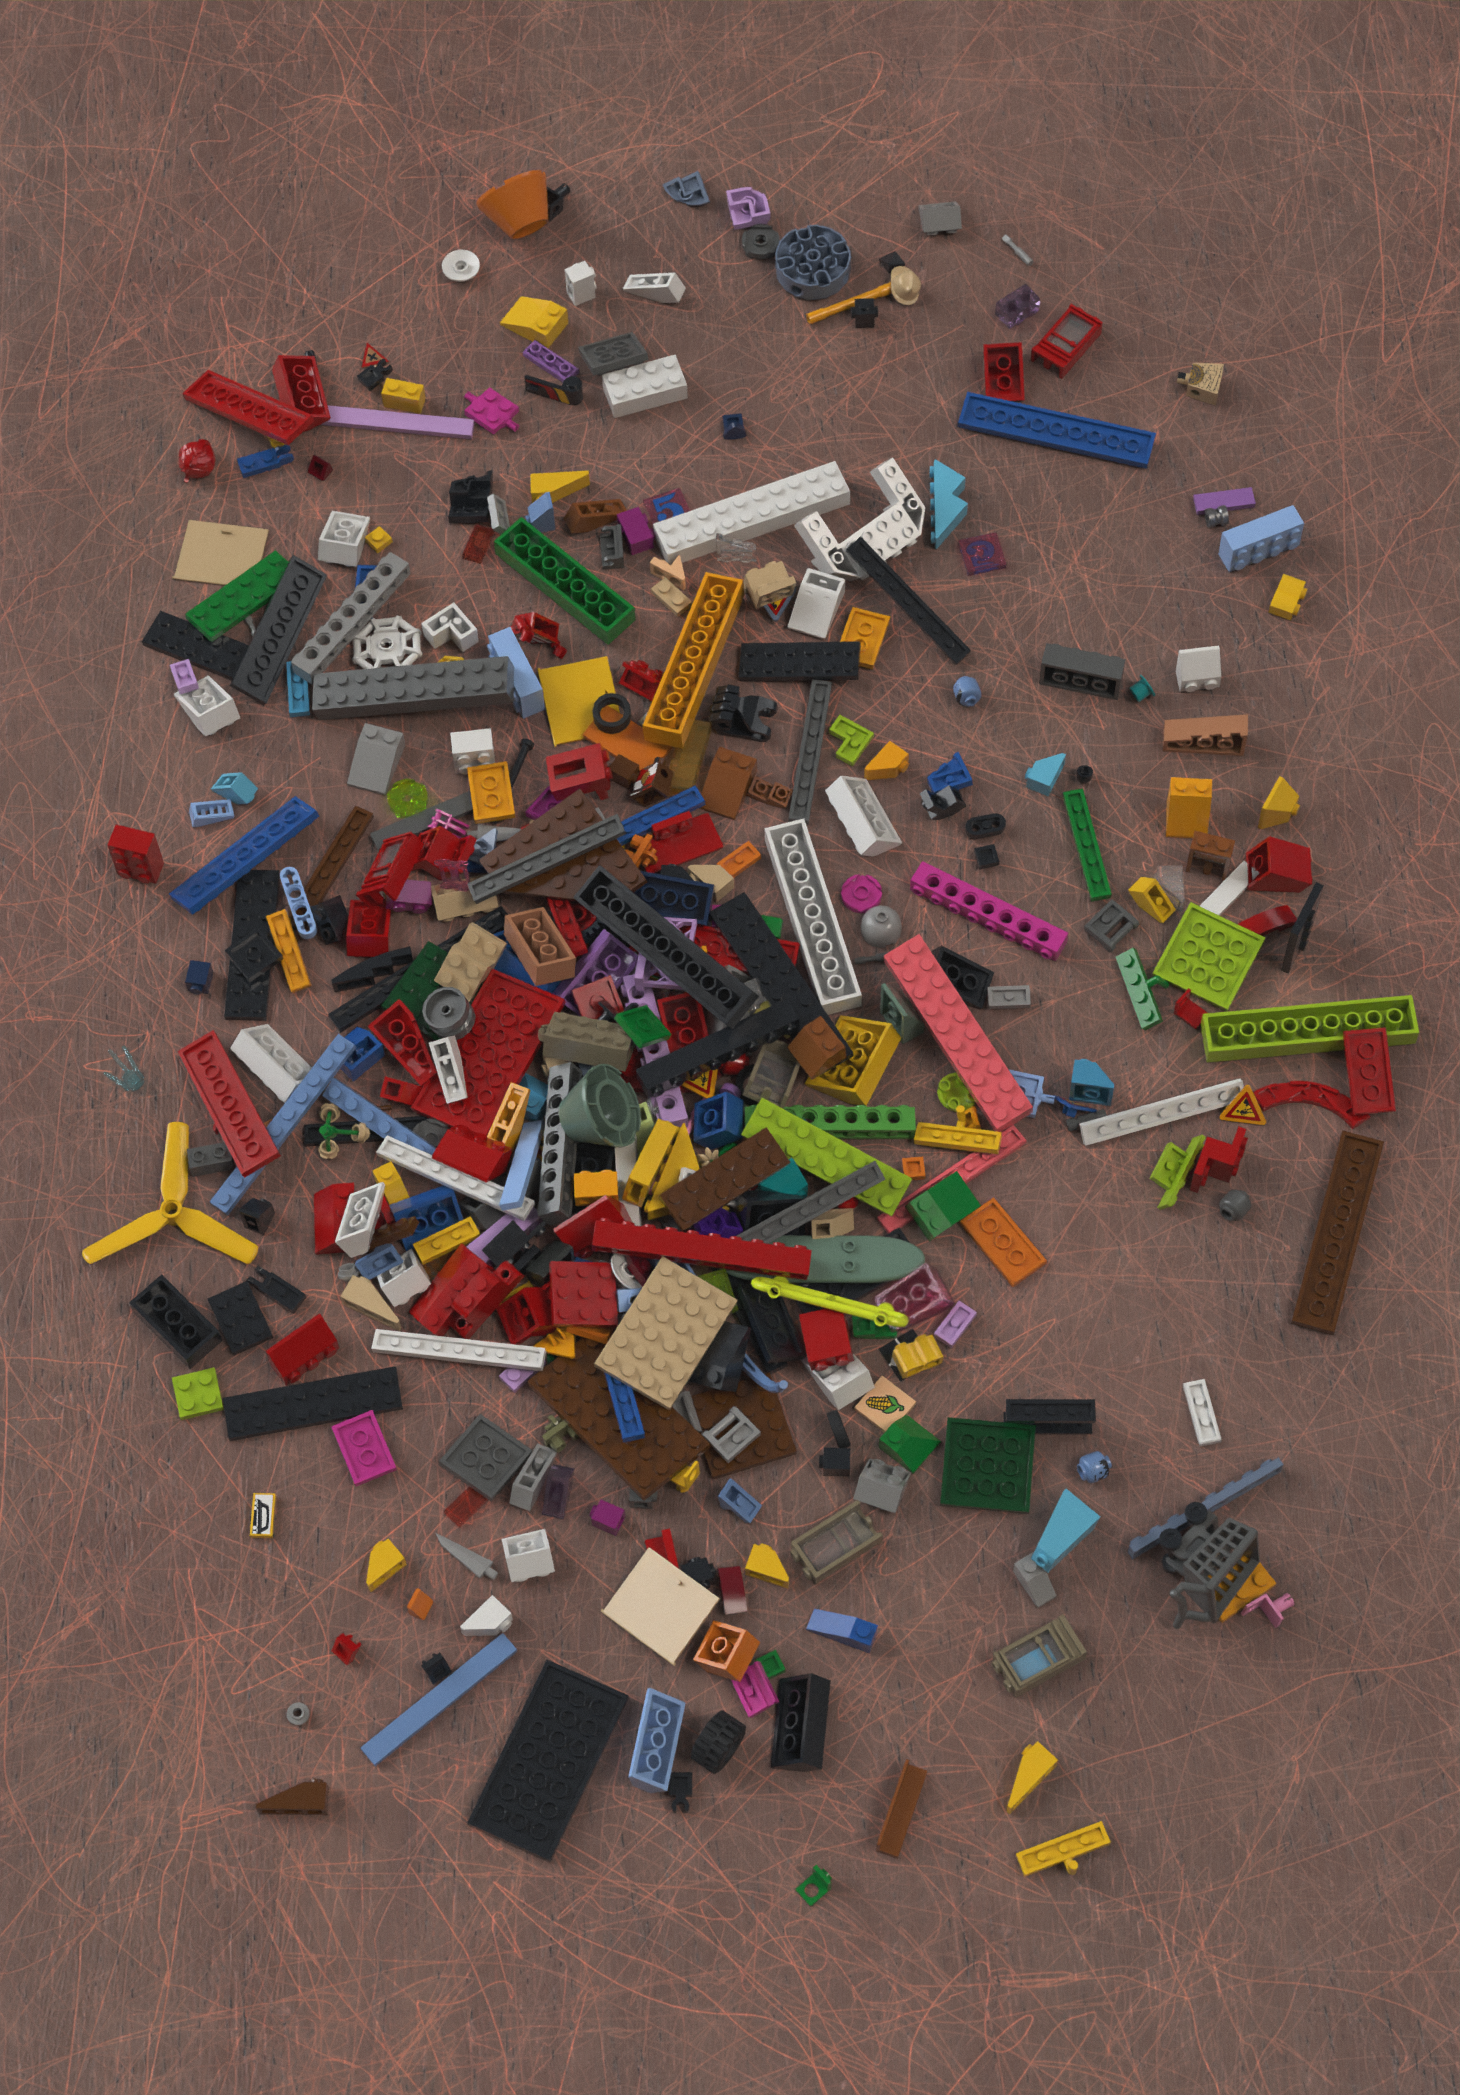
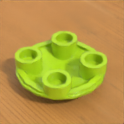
M957 1073L948 1074L940 1080L937 1094L939 1101L944 1107L956 1112V1107L959 1105L964 1106L965 1111L975 1105V1100Z

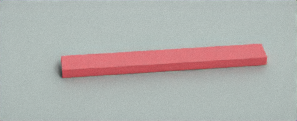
M1012 1125L1002 1132L998 1154L972 1152L901 1200L892 1217L885 1213L877 1217L878 1222L888 1234L899 1227L901 1229L914 1220L905 1208L910 1201L956 1171L967 1184L1026 1144L1027 1140Z

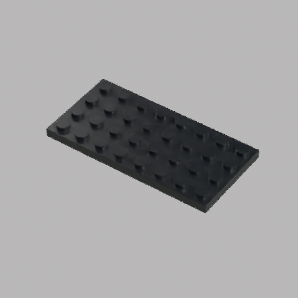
M546 1660L470 1815L467 1825L551 1863L625 1708L629 1695L550 1660Z

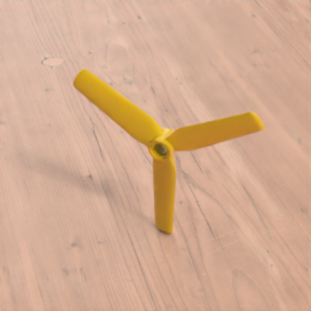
M171 1122L167 1127L160 1187L164 1201L160 1209L139 1217L82 1250V1256L87 1263H95L157 1233L167 1224L178 1226L187 1236L245 1264H250L258 1253V1246L203 1212L182 1207L188 1192L187 1149H189V1126L183 1122ZM173 1209L177 1210L174 1214H168Z

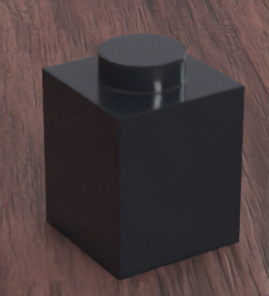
M824 1447V1455H819V1468H823V1476L850 1477V1448Z

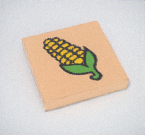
M881 1376L874 1384L875 1388L865 1394L854 1407V1410L885 1433L895 1421L912 1410L916 1405V1401L884 1376Z

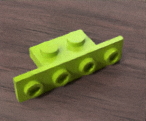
M1204 1135L1192 1138L1186 1152L1172 1142L1167 1143L1149 1178L1166 1190L1157 1207L1158 1209L1162 1210L1172 1207L1178 1199L1177 1194L1185 1185V1178L1188 1172L1193 1169L1197 1154L1203 1149V1142L1206 1138Z

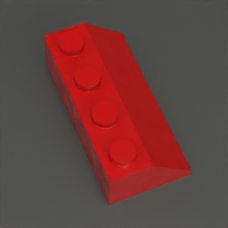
M278 355L272 372L280 401L313 416L314 422L304 431H308L330 420L331 416L315 356Z
M461 1243L431 1282V1285L428 1286L410 1309L409 1313L433 1334L444 1336L450 1328L451 1320L457 1314L451 1307L453 1300L481 1269L486 1267L492 1272L495 1269Z

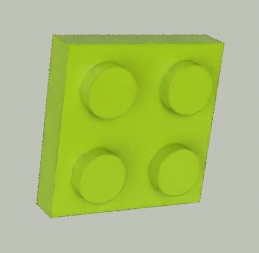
M215 1367L172 1377L181 1420L224 1410Z

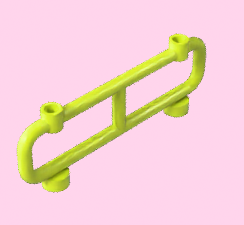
M758 1276L751 1281L753 1288L768 1293L771 1298L781 1296L872 1320L877 1326L887 1324L905 1327L909 1322L908 1316L894 1311L893 1305L888 1302L881 1303L877 1307L790 1284L786 1277L776 1276L774 1279ZM771 1288L778 1294L772 1293Z

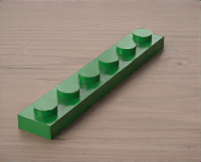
M1083 788L1063 792V800L1090 900L1092 902L1109 899L1112 894Z

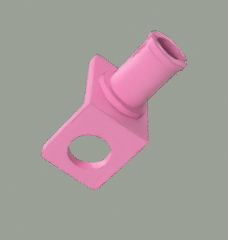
M1285 1593L1273 1602L1267 1594H1264L1247 1604L1242 1610L1241 1615L1244 1616L1260 1607L1273 1626L1277 1628L1284 1619L1281 1612L1294 1606L1293 1598L1287 1600L1290 1597L1288 1593Z

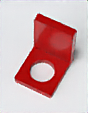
M1188 988L1176 1001L1174 1014L1194 1029H1197L1201 1025L1203 1014L1208 1012L1189 999L1191 990Z

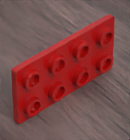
M690 811L651 825L652 833L650 835L653 836L650 841L652 844L651 848L657 851L655 855L658 861L655 865L649 864L644 868L646 872L657 874L661 872L662 865L675 864L678 866L723 849V843L709 813L693 818Z

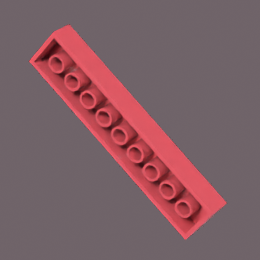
M920 934L885 954L884 962L993 1130L1002 1132L1033 1113V1106Z

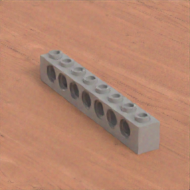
M389 552L386 557H382L378 566L367 574L362 584L356 586L353 594L343 601L337 612L331 614L328 622L321 626L312 640L310 639L306 642L303 650L293 657L291 662L293 673L313 684L314 674L323 673L407 579L410 575L409 563L392 552Z

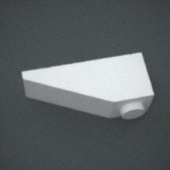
M676 273L630 275L623 287L624 292L661 303H678L686 289Z
M455 1036L430 1042L429 1046L446 1103L468 1098L461 1054Z

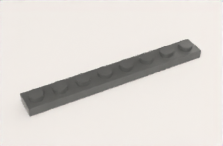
M812 679L788 818L789 822L804 819L805 823L809 825L832 689V682Z
M615 814L468 883V888L474 902L478 904L627 833L618 814Z
M873 1161L737 1236L741 1237L744 1241L759 1239L768 1244L884 1181L885 1177L876 1161Z

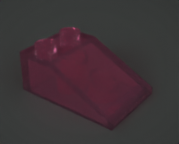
M928 1263L923 1264L874 1297L878 1306L881 1303L888 1302L893 1305L894 1311L908 1316L909 1322L905 1327L888 1325L892 1333L896 1331L898 1333L935 1317L955 1304L937 1268Z

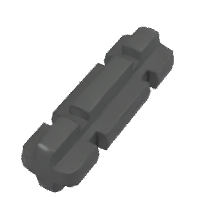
M1101 1109L1096 1111L1095 1114L1091 1112L1077 1116V1119L1069 1118L1066 1120V1127L1068 1131L1077 1130V1127L1080 1128V1123L1107 1116L1106 1111Z

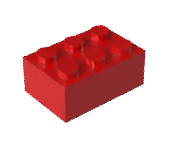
M116 824L107 846L117 875L125 879H137L146 884L149 882L156 884L164 861L155 834Z

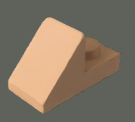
M680 555L671 565L665 560H659L656 557L650 561L651 574L660 579L666 577L674 586L683 591L685 590V574Z

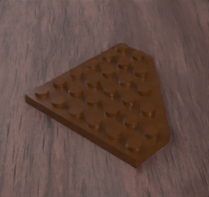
M578 789L479 859V861L489 874L590 827L603 819L581 789ZM615 839L502 893H516L530 897L542 896L564 901L566 899L575 900L573 897L599 865L609 871L633 892L648 882L619 841Z

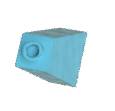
M1065 1489L1055 1506L1031 1559L1046 1572H1050L1094 1530L1100 1516L1069 1490Z

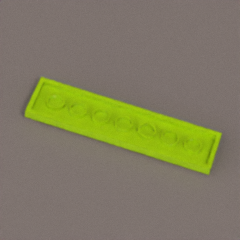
M761 1098L741 1136L748 1139L767 1127L788 1159L792 1157L798 1167L830 1184L876 1161L885 1180L854 1197L890 1217L895 1213L913 1180L909 1176L764 1098Z

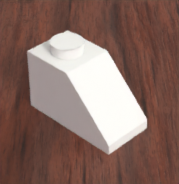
M492 1595L460 1628L464 1636H495L501 1631L505 1632L511 1626L513 1618L511 1612Z

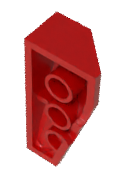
M400 999L368 1025L374 1036L421 1087L437 1074L415 1017Z

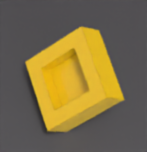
M380 526L365 536V542L377 553L393 543L392 537Z

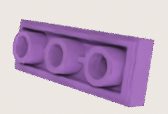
M536 340L523 351L525 358L561 382L567 377L576 376L579 373L577 367Z

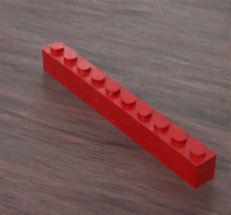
M601 1218L600 1221H595L591 1251L660 1260L663 1256L672 1262L807 1280L809 1276L812 1250L802 1245L787 1247L781 1242L766 1244L763 1240L759 1239L744 1241L738 1236L722 1238L721 1235L716 1233L701 1235L698 1231L694 1230L679 1232L678 1229L673 1227L657 1229L655 1225L644 1224L643 1226H636L635 1223L623 1221L621 1224L614 1223L613 1220L608 1218Z

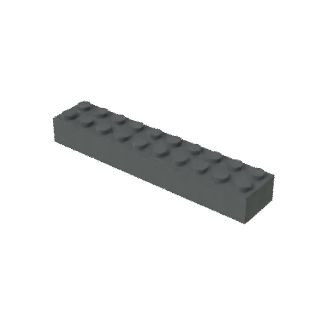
M508 656L317 673L314 674L312 711L319 720L509 704L513 703L514 665Z

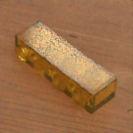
M694 720L683 749L675 747L676 757L671 760L669 768L673 772L669 791L670 797L696 785L711 736L710 722Z

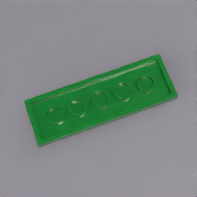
M275 550L185 613L186 619L207 639L213 642L270 602L288 561Z

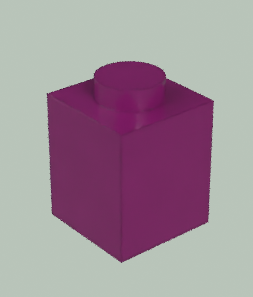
M600 1500L598 1506H593L589 1517H591L592 1526L617 1536L626 1515L624 1509Z

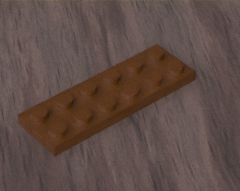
M766 1127L659 1195V1198L679 1228L684 1232L788 1166L790 1161Z

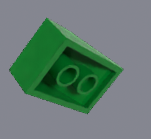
M956 1171L910 1201L905 1208L930 1242L981 1205Z

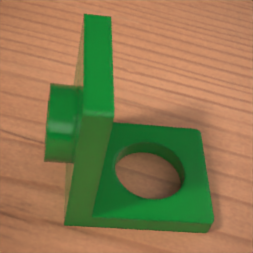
M815 1865L813 1867V1874L800 1884L796 1891L812 1907L831 1890L832 1878L825 1869H820ZM814 1884L818 1887L819 1891L815 1897H809L805 1894L807 1885Z

